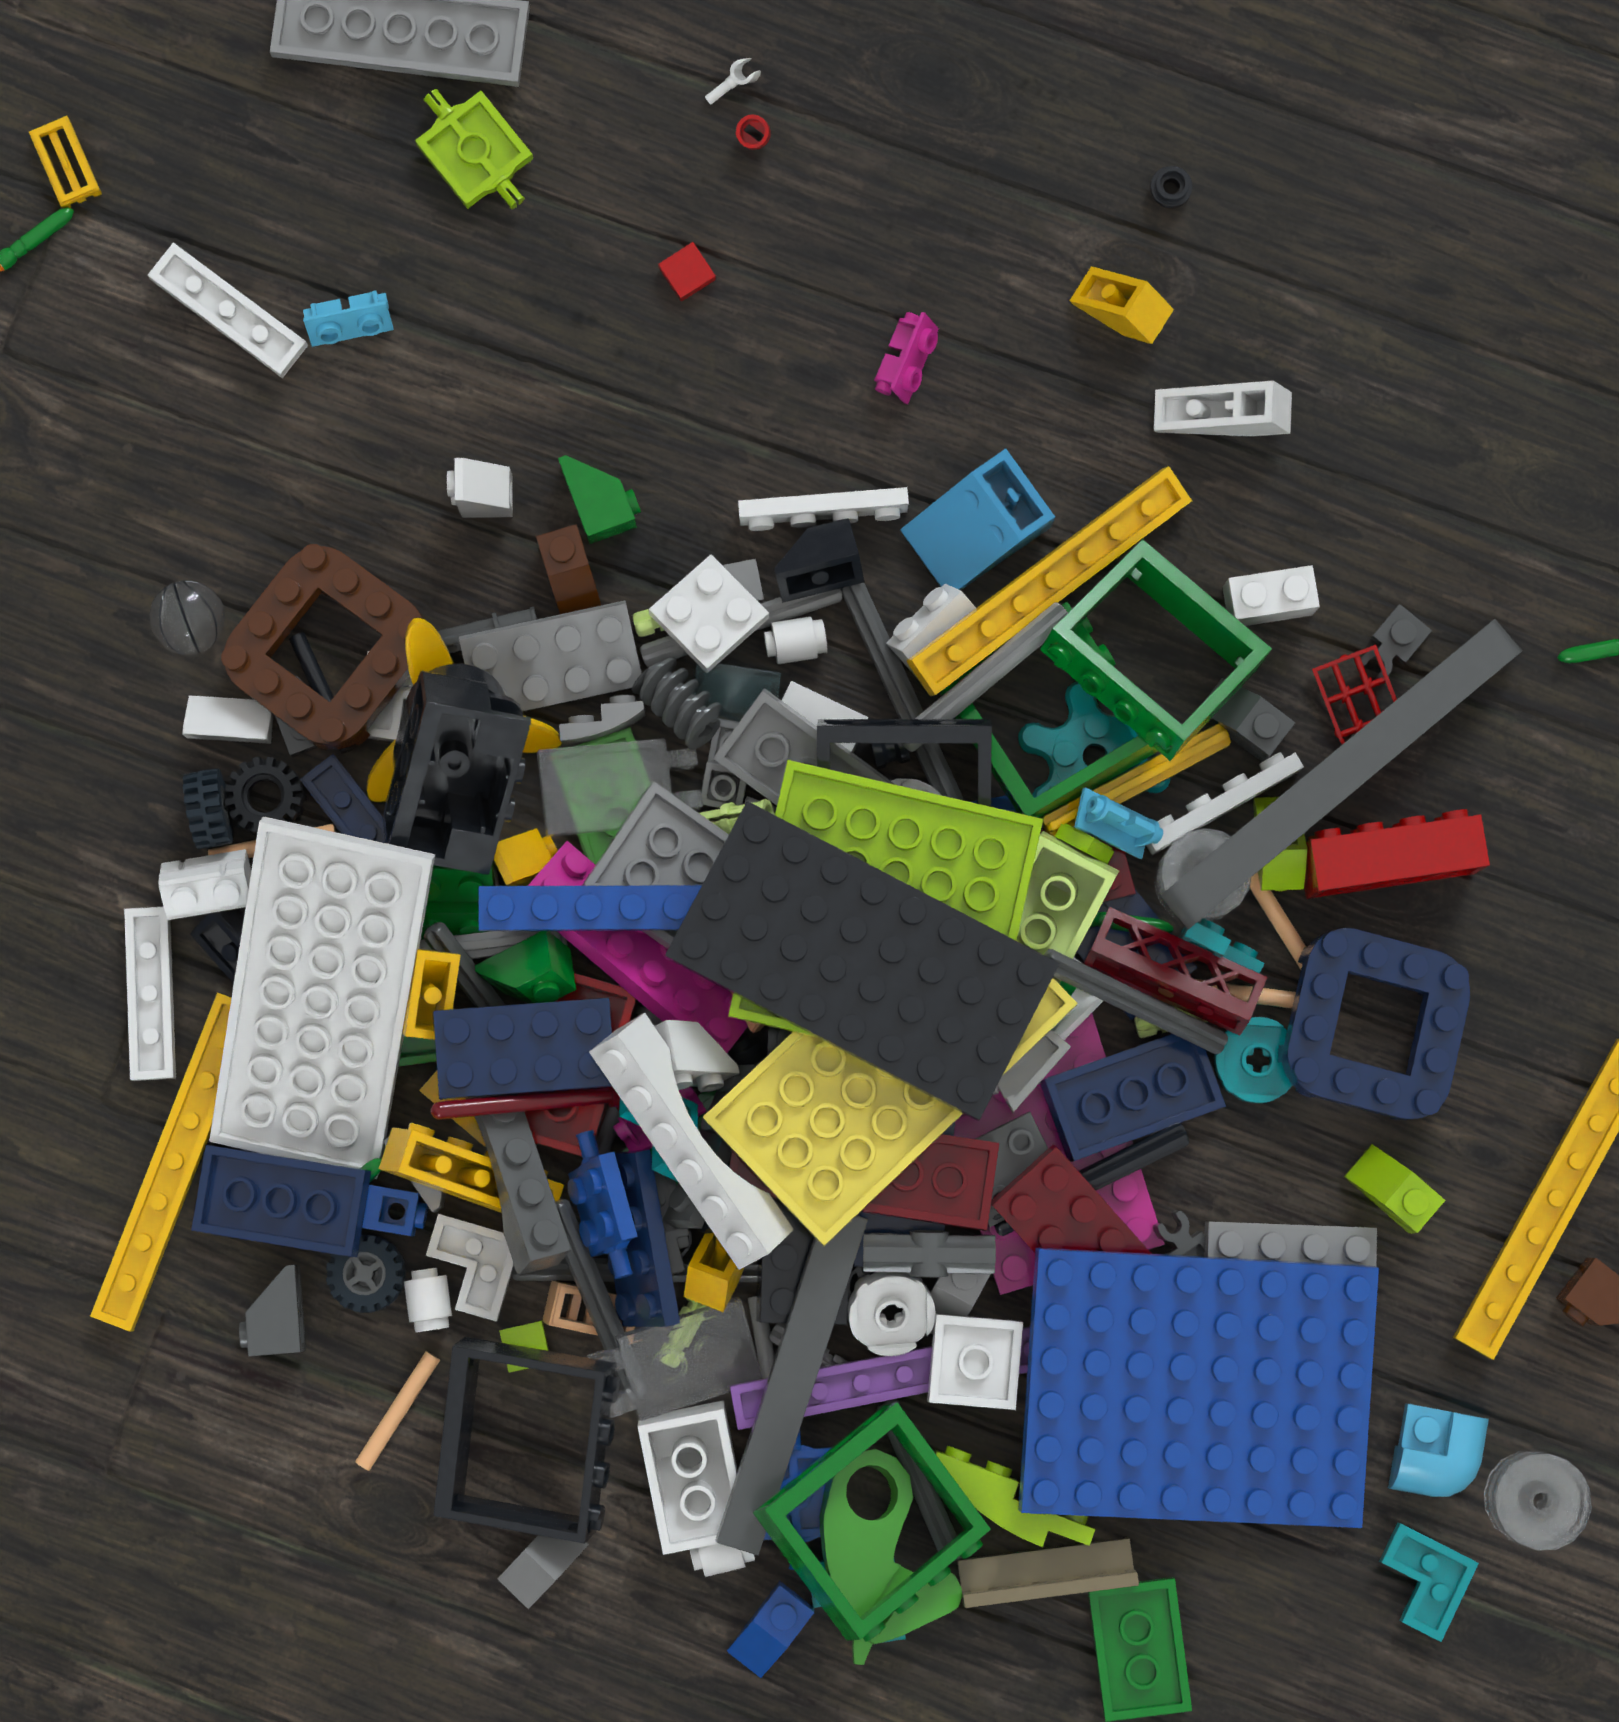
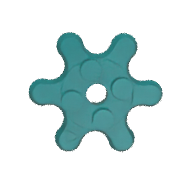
M1077 681L1072 683L1065 693L1069 714L1063 725L1057 728H1049L1032 722L1023 726L1018 734V742L1022 750L1029 754L1043 757L1049 766L1048 779L1035 789L1032 794L1034 798L1087 767L1082 756L1086 748L1098 746L1101 749L1103 748L1107 755L1138 736L1131 727L1120 722L1114 715L1102 712L1098 707L1096 697L1087 694ZM1145 759V760L1141 761L1140 763L1136 764L1135 766L1131 767L1130 769L1126 770L1125 772H1127V771H1129V770H1131V769L1137 767L1138 765H1140V764H1142V763L1148 761V759ZM1170 778L1146 791L1155 794L1164 791L1170 783Z

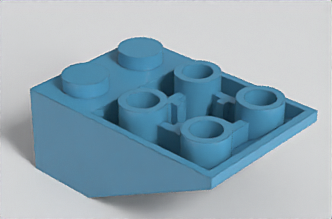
M1004 449L972 471L901 528L900 531L940 587L947 584L962 590L1050 529L1055 516L1008 450Z

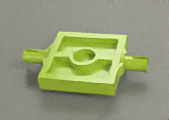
M438 89L431 91L433 98L428 93L424 98V102L429 105L438 118L432 128L417 138L415 142L465 207L469 209L484 196L496 191L506 201L510 209L517 207L516 201L520 205L525 200V197L520 194L510 180L518 170L533 160V155L485 94L479 91L465 103L451 107L439 93Z

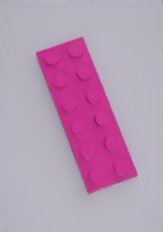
M566 841L528 886H582L595 864L571 843ZM557 931L662 1022L665 1020L698 1022L726 1053L730 1051L748 1027L745 1020L728 1017L733 997L730 991L665 958L668 949L643 931Z

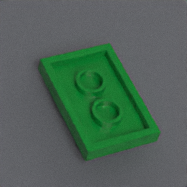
M1175 1578L1139 1581L1138 1586L1088 1592L1105 1722L1192 1711Z

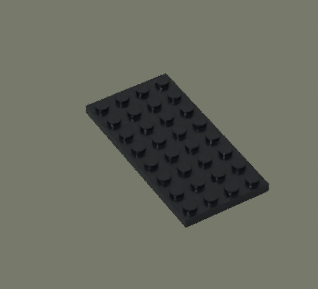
M748 801L743 807L665 954V958L977 1121L980 1120L1060 964Z

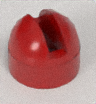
M747 115L737 124L736 137L748 149H760L770 139V126L758 115ZM749 124L764 135L760 142L754 136L744 131Z

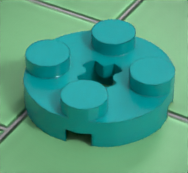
M1252 1017L1240 1036L1228 1030L1225 1031V1034L1228 1036V1042L1220 1054L1214 1055L1215 1071L1224 1090L1239 1100L1248 1103H1267L1287 1093L1293 1085L1284 1072L1282 1062H1278L1279 1045H1284L1287 1034L1284 1026L1270 1018ZM1254 1048L1262 1049V1056L1269 1057V1065L1262 1066L1261 1073L1254 1072L1253 1066L1246 1063V1057L1253 1055Z

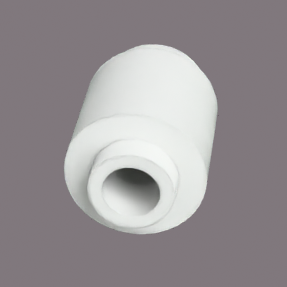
M810 616L771 622V631L764 632L767 656H775L777 664L816 659L818 654L827 653L826 634L822 619L812 620Z
M437 1268L411 1271L412 1280L404 1281L409 1322H414L415 1332L448 1328V1316H452L447 1275L438 1276Z
M722 1544L690 1549L694 1570L703 1569L705 1577L745 1568V1563L755 1561L754 1554Z

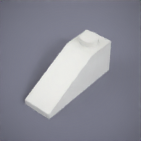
M1275 381L1155 390L1154 431L1157 433L1229 436L1290 434L1292 392Z

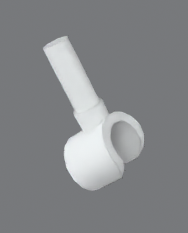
M752 58L735 61L731 65L730 76L705 96L706 100L713 104L738 84L744 85L757 81L761 75L760 70L753 72L747 78L742 73L743 65Z

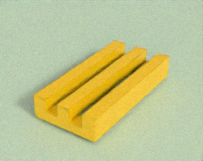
M68 116L29 131L62 208L71 207L70 204L75 202L80 204L87 201L86 197L91 195L96 197L102 194ZM60 129H64L88 184L87 186L81 188L58 136L57 131ZM49 135L73 192L65 194L41 137Z

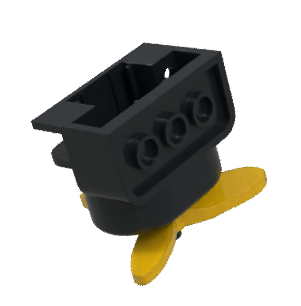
M414 618L409 623L405 634L408 671L413 687L406 699L397 738L382 753L368 776V798L374 802H386L383 818L386 844L435 854L434 865L489 875L503 823L510 822L513 816L515 797L511 796L514 783L521 784L524 776L525 758H521L522 753H541L555 750L561 746L560 735L553 727L541 721L523 716L520 704L513 698L506 696L499 682L488 672L472 665L453 664L449 651L434 626L425 619Z

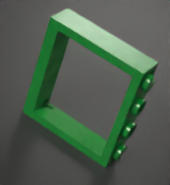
M1142 539L1052 628L1040 650L1055 662L1054 665L1063 669L1075 679L1087 694L1096 697L1110 709L1120 722L1131 727L1146 740L1151 748L1154 747L1171 761L1259 669L1272 648ZM1126 577L1235 668L1183 724L1173 718L1073 632Z
M1068 601L1062 604L1068 613L1072 610ZM1086 617L1073 632L1111 665L1116 666L1107 647L1104 644L1097 646L1090 636L1093 628ZM995 651L939 692L940 695L943 696ZM973 703L955 717L956 719H982ZM1136 732L1137 737L1034 798L992 734L991 773L1017 813L1042 819L1044 815L1080 797L1083 788L1086 787L1093 790L1155 754L1158 750L1154 747L1151 748L1146 740ZM972 743L978 752V743Z
M898 1402L880 1408L753 1512L754 1516L846 1641L861 1640L863 1638L867 1642L877 1636L886 1627L883 1622L885 1618L894 1611L897 1614H901L909 1609L919 1599L916 1592L927 1583L932 1587L947 1577L951 1572L948 1565L959 1556L962 1559H966L983 1546L980 1538L991 1530ZM891 1430L961 1524L964 1531L860 1617L787 1519L786 1515Z

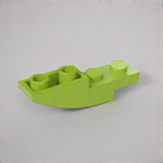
M948 1445L945 1453L938 1450L934 1451L973 1506L1000 1527L1040 1547H1043L1048 1531L1090 1546L1095 1528L1086 1524L1088 1516L1021 1513L1018 1510L1019 1499L1014 1497L1019 1482L1010 1477L1012 1469L992 1461H988L985 1468L970 1463L972 1454Z

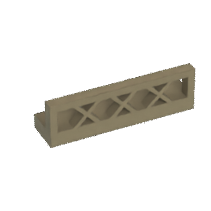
M1129 1537L1091 1542L1090 1546L1079 1543L957 1560L959 1581L962 1588V1603L965 1608L1139 1585L1138 1573L1134 1570Z

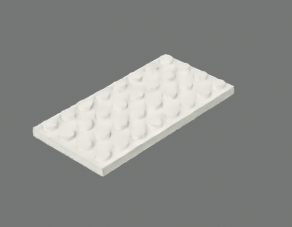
M262 817L259 821L209 1142L267 1155L360 1169L372 1159H382L385 1147L382 1141L386 1139L404 1038L402 1030L416 954L420 946L435 854Z

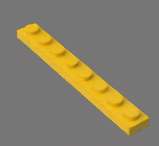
M1169 466L1162 468L906 662L929 696L937 695L1015 636L1049 606L1061 601L1192 501L1171 468Z
M218 992L90 1317L130 1332L134 1331L205 1150V1145H207L210 1137L231 997Z
M1616 1039L1453 1336L1457 1341L1491 1360H1494L1619 1132V1039Z

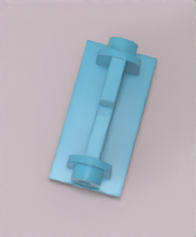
M374 290L370 293L348 297L350 308L342 310L340 299L317 304L311 303V308L303 309V321L311 346L329 345L338 341L362 336H374L382 332L394 330L388 310L389 304L386 293L378 294L377 290Z
M1086 787L1082 789L1074 828L1139 859L1143 858L1145 845L1157 844L1162 839L1163 829L1160 828L1157 821L1149 819Z

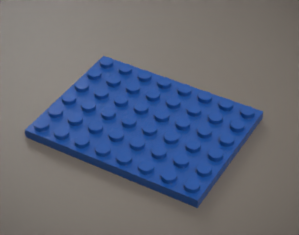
M1035 1248L1018 1510L1021 1513L1362 1528L1379 1268L1365 1265Z

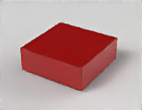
M694 242L658 264L661 273L681 302L716 280V275Z

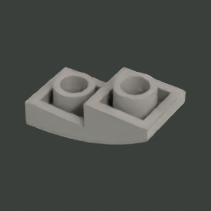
M633 695L610 697V703L601 704L602 721H594V716L592 715L569 717V723L559 724L562 746L579 745L630 727L645 716L644 702H635V696Z
M718 718L721 723L711 740L699 804L718 808L722 804L734 802L736 805H743L747 783L713 759L739 722Z

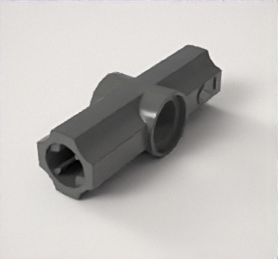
M912 1230L910 1234L873 1232L863 1234V1272H906L910 1276L946 1277L949 1276V1273L995 1274V1235L949 1234V1231Z

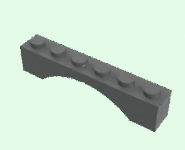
M496 1096L470 1097V1098H466V1099L485 1098V1097H496ZM525 1112L475 1116L493 1168L502 1212L504 1236L517 1275L520 1276L559 1265L571 1251V1247Z

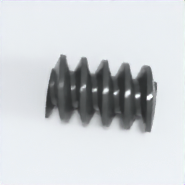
M669 657L646 669L634 682L631 690L634 694L640 695V699L645 705L651 706V710L656 716L662 717V721L667 727L674 728L675 735L679 739L685 740V744L689 749L694 750L709 742L716 734L721 723L717 717L723 707L719 702H714L706 707L710 701L711 694L708 691H702L695 696L700 686L699 682L694 679L684 684L689 674L685 668H680L672 673L676 668L677 661L674 657Z

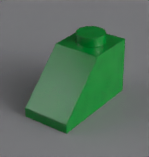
M567 455L558 458L589 545L637 527L634 515L641 513L633 489L625 491L620 479Z
M540 931L475 965V972L498 991L529 1004L555 1002L576 990L570 948L549 931Z

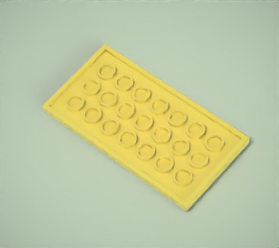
M1052 978L1003 1075L1077 1006L1078 1003L1054 978ZM792 1032L702 1118L806 1229L825 1246L963 1113L818 1037Z

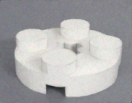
M875 1272L871 1275H864L855 1283L854 1291L848 1301V1322L852 1334L857 1340L859 1339L861 1343L866 1345L868 1350L878 1355L896 1356L910 1352L917 1347L916 1342L921 1340L925 1333L927 1336L929 1335L935 1323L936 1311L930 1291L923 1283L921 1277L910 1276L906 1272ZM892 1304H895L897 1308H903L902 1312L896 1313L894 1320L888 1321L885 1314L881 1313L882 1309Z

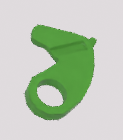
M877 1449L864 1451L825 1483L819 1516L822 1554L826 1572L860 1617L914 1573L893 1560L897 1541L913 1500L910 1475L896 1457ZM862 1467H872L880 1471L888 1480L891 1489V1501L887 1511L875 1520H865L857 1516L850 1508L846 1497L847 1484L850 1477ZM950 1572L947 1577L936 1585L930 1587L927 1583L916 1592V1595L919 1597L918 1601L901 1614H897L896 1611L891 1613L883 1620L886 1627L867 1642L863 1638L861 1640H852L853 1663L864 1665L872 1644L901 1637L958 1608L962 1599V1588L956 1576Z

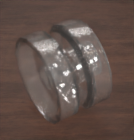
M1537 1450L1518 1451L1502 1459L1490 1473L1484 1490L1485 1510L1494 1528L1508 1540L1538 1551L1557 1550L1573 1542L1585 1529L1592 1510L1590 1488L1583 1474L1568 1460ZM1542 1493L1543 1499L1537 1501L1536 1508L1533 1504V1499L1536 1494Z

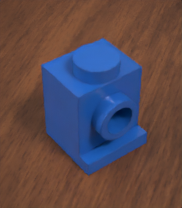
M369 1185L362 1228L415 1236L416 1228L424 1229L428 1205L421 1202L422 1197L419 1193ZM395 1203H400L405 1208V1214L399 1220L393 1219L390 1215V1208Z

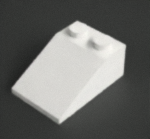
M724 1400L639 1417L638 1431L663 1555L719 1544L715 1539L738 1472Z

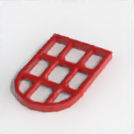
M1376 644L1349 655L1344 654L1339 659L1312 669L1334 725V734L1339 738L1342 745L1345 743L1343 737L1356 734L1372 721L1369 720L1363 723L1362 719L1359 720L1350 696L1364 691V695H1368L1376 717L1381 713V710L1373 692V687L1386 683L1393 702L1397 700ZM1374 650L1383 677L1373 681L1371 677L1368 678L1360 658L1361 654ZM1351 658L1354 659L1363 682L1362 685L1350 689L1349 685L1346 687L1338 663ZM1331 666L1341 693L1327 698L1317 671ZM1339 700L1346 704L1354 724L1353 727L1340 731L1330 704Z

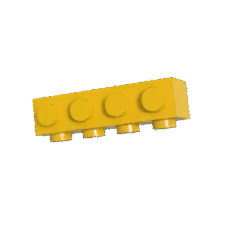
M410 1123L408 1129L392 1128L379 1170L502 1213L493 1168L487 1151L485 1156L472 1152L473 1144L453 1137H448L447 1142L433 1137L434 1130L414 1123ZM547 1179L554 1200H560L564 1185Z

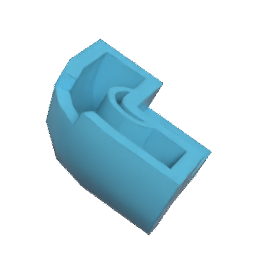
M1405 1403L1398 1446L1395 1445L1388 1488L1430 1497H1449L1465 1490L1476 1478L1482 1463L1489 1419Z

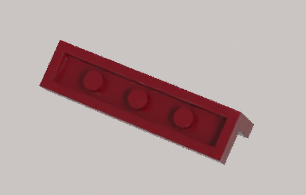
M1112 907L1108 908L1097 936L1083 963L1136 990L1239 1036L1249 1023L1268 978L1224 957L1219 958L1206 949ZM1112 922L1128 929L1134 942L1120 946L1106 940L1105 938ZM1160 943L1168 947L1173 960L1163 964L1153 961L1146 947ZM1197 960L1207 964L1213 978L1202 982L1191 978L1185 964ZM1238 978L1254 985L1248 1001L1245 1002L1232 996L1225 982Z

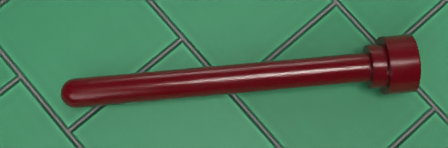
M613 1087L442 1101L432 1105L431 1114L435 1119L441 1120L608 1104L609 1107H616L619 1111L620 1096Z

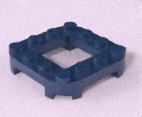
M1354 928L1336 929L1315 938L1308 947L1303 949L1299 957L1298 963L1302 964L1287 1034L1284 1045H1279L1278 1062H1282L1284 1072L1291 1084L1296 1088L1295 1091L1309 1098L1316 1097L1388 1116L1393 1120L1419 1119L1437 1113L1450 1092L1468 1012L1470 986L1467 969L1445 953ZM1348 974L1418 992V995L1423 996L1406 1075L1330 1055Z

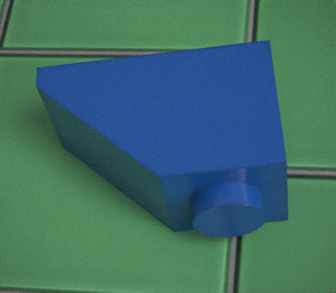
M779 1581L727 1649V1652L758 1677L762 1678L814 1614L813 1606Z

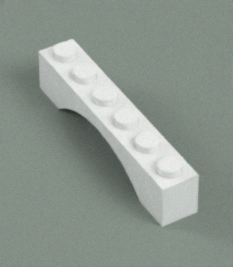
M646 1013L616 1029L589 1051L739 1270L768 1255L794 1230L771 1195L751 1185L734 1173L703 1139L689 1116L679 1093L672 1068L670 1048Z

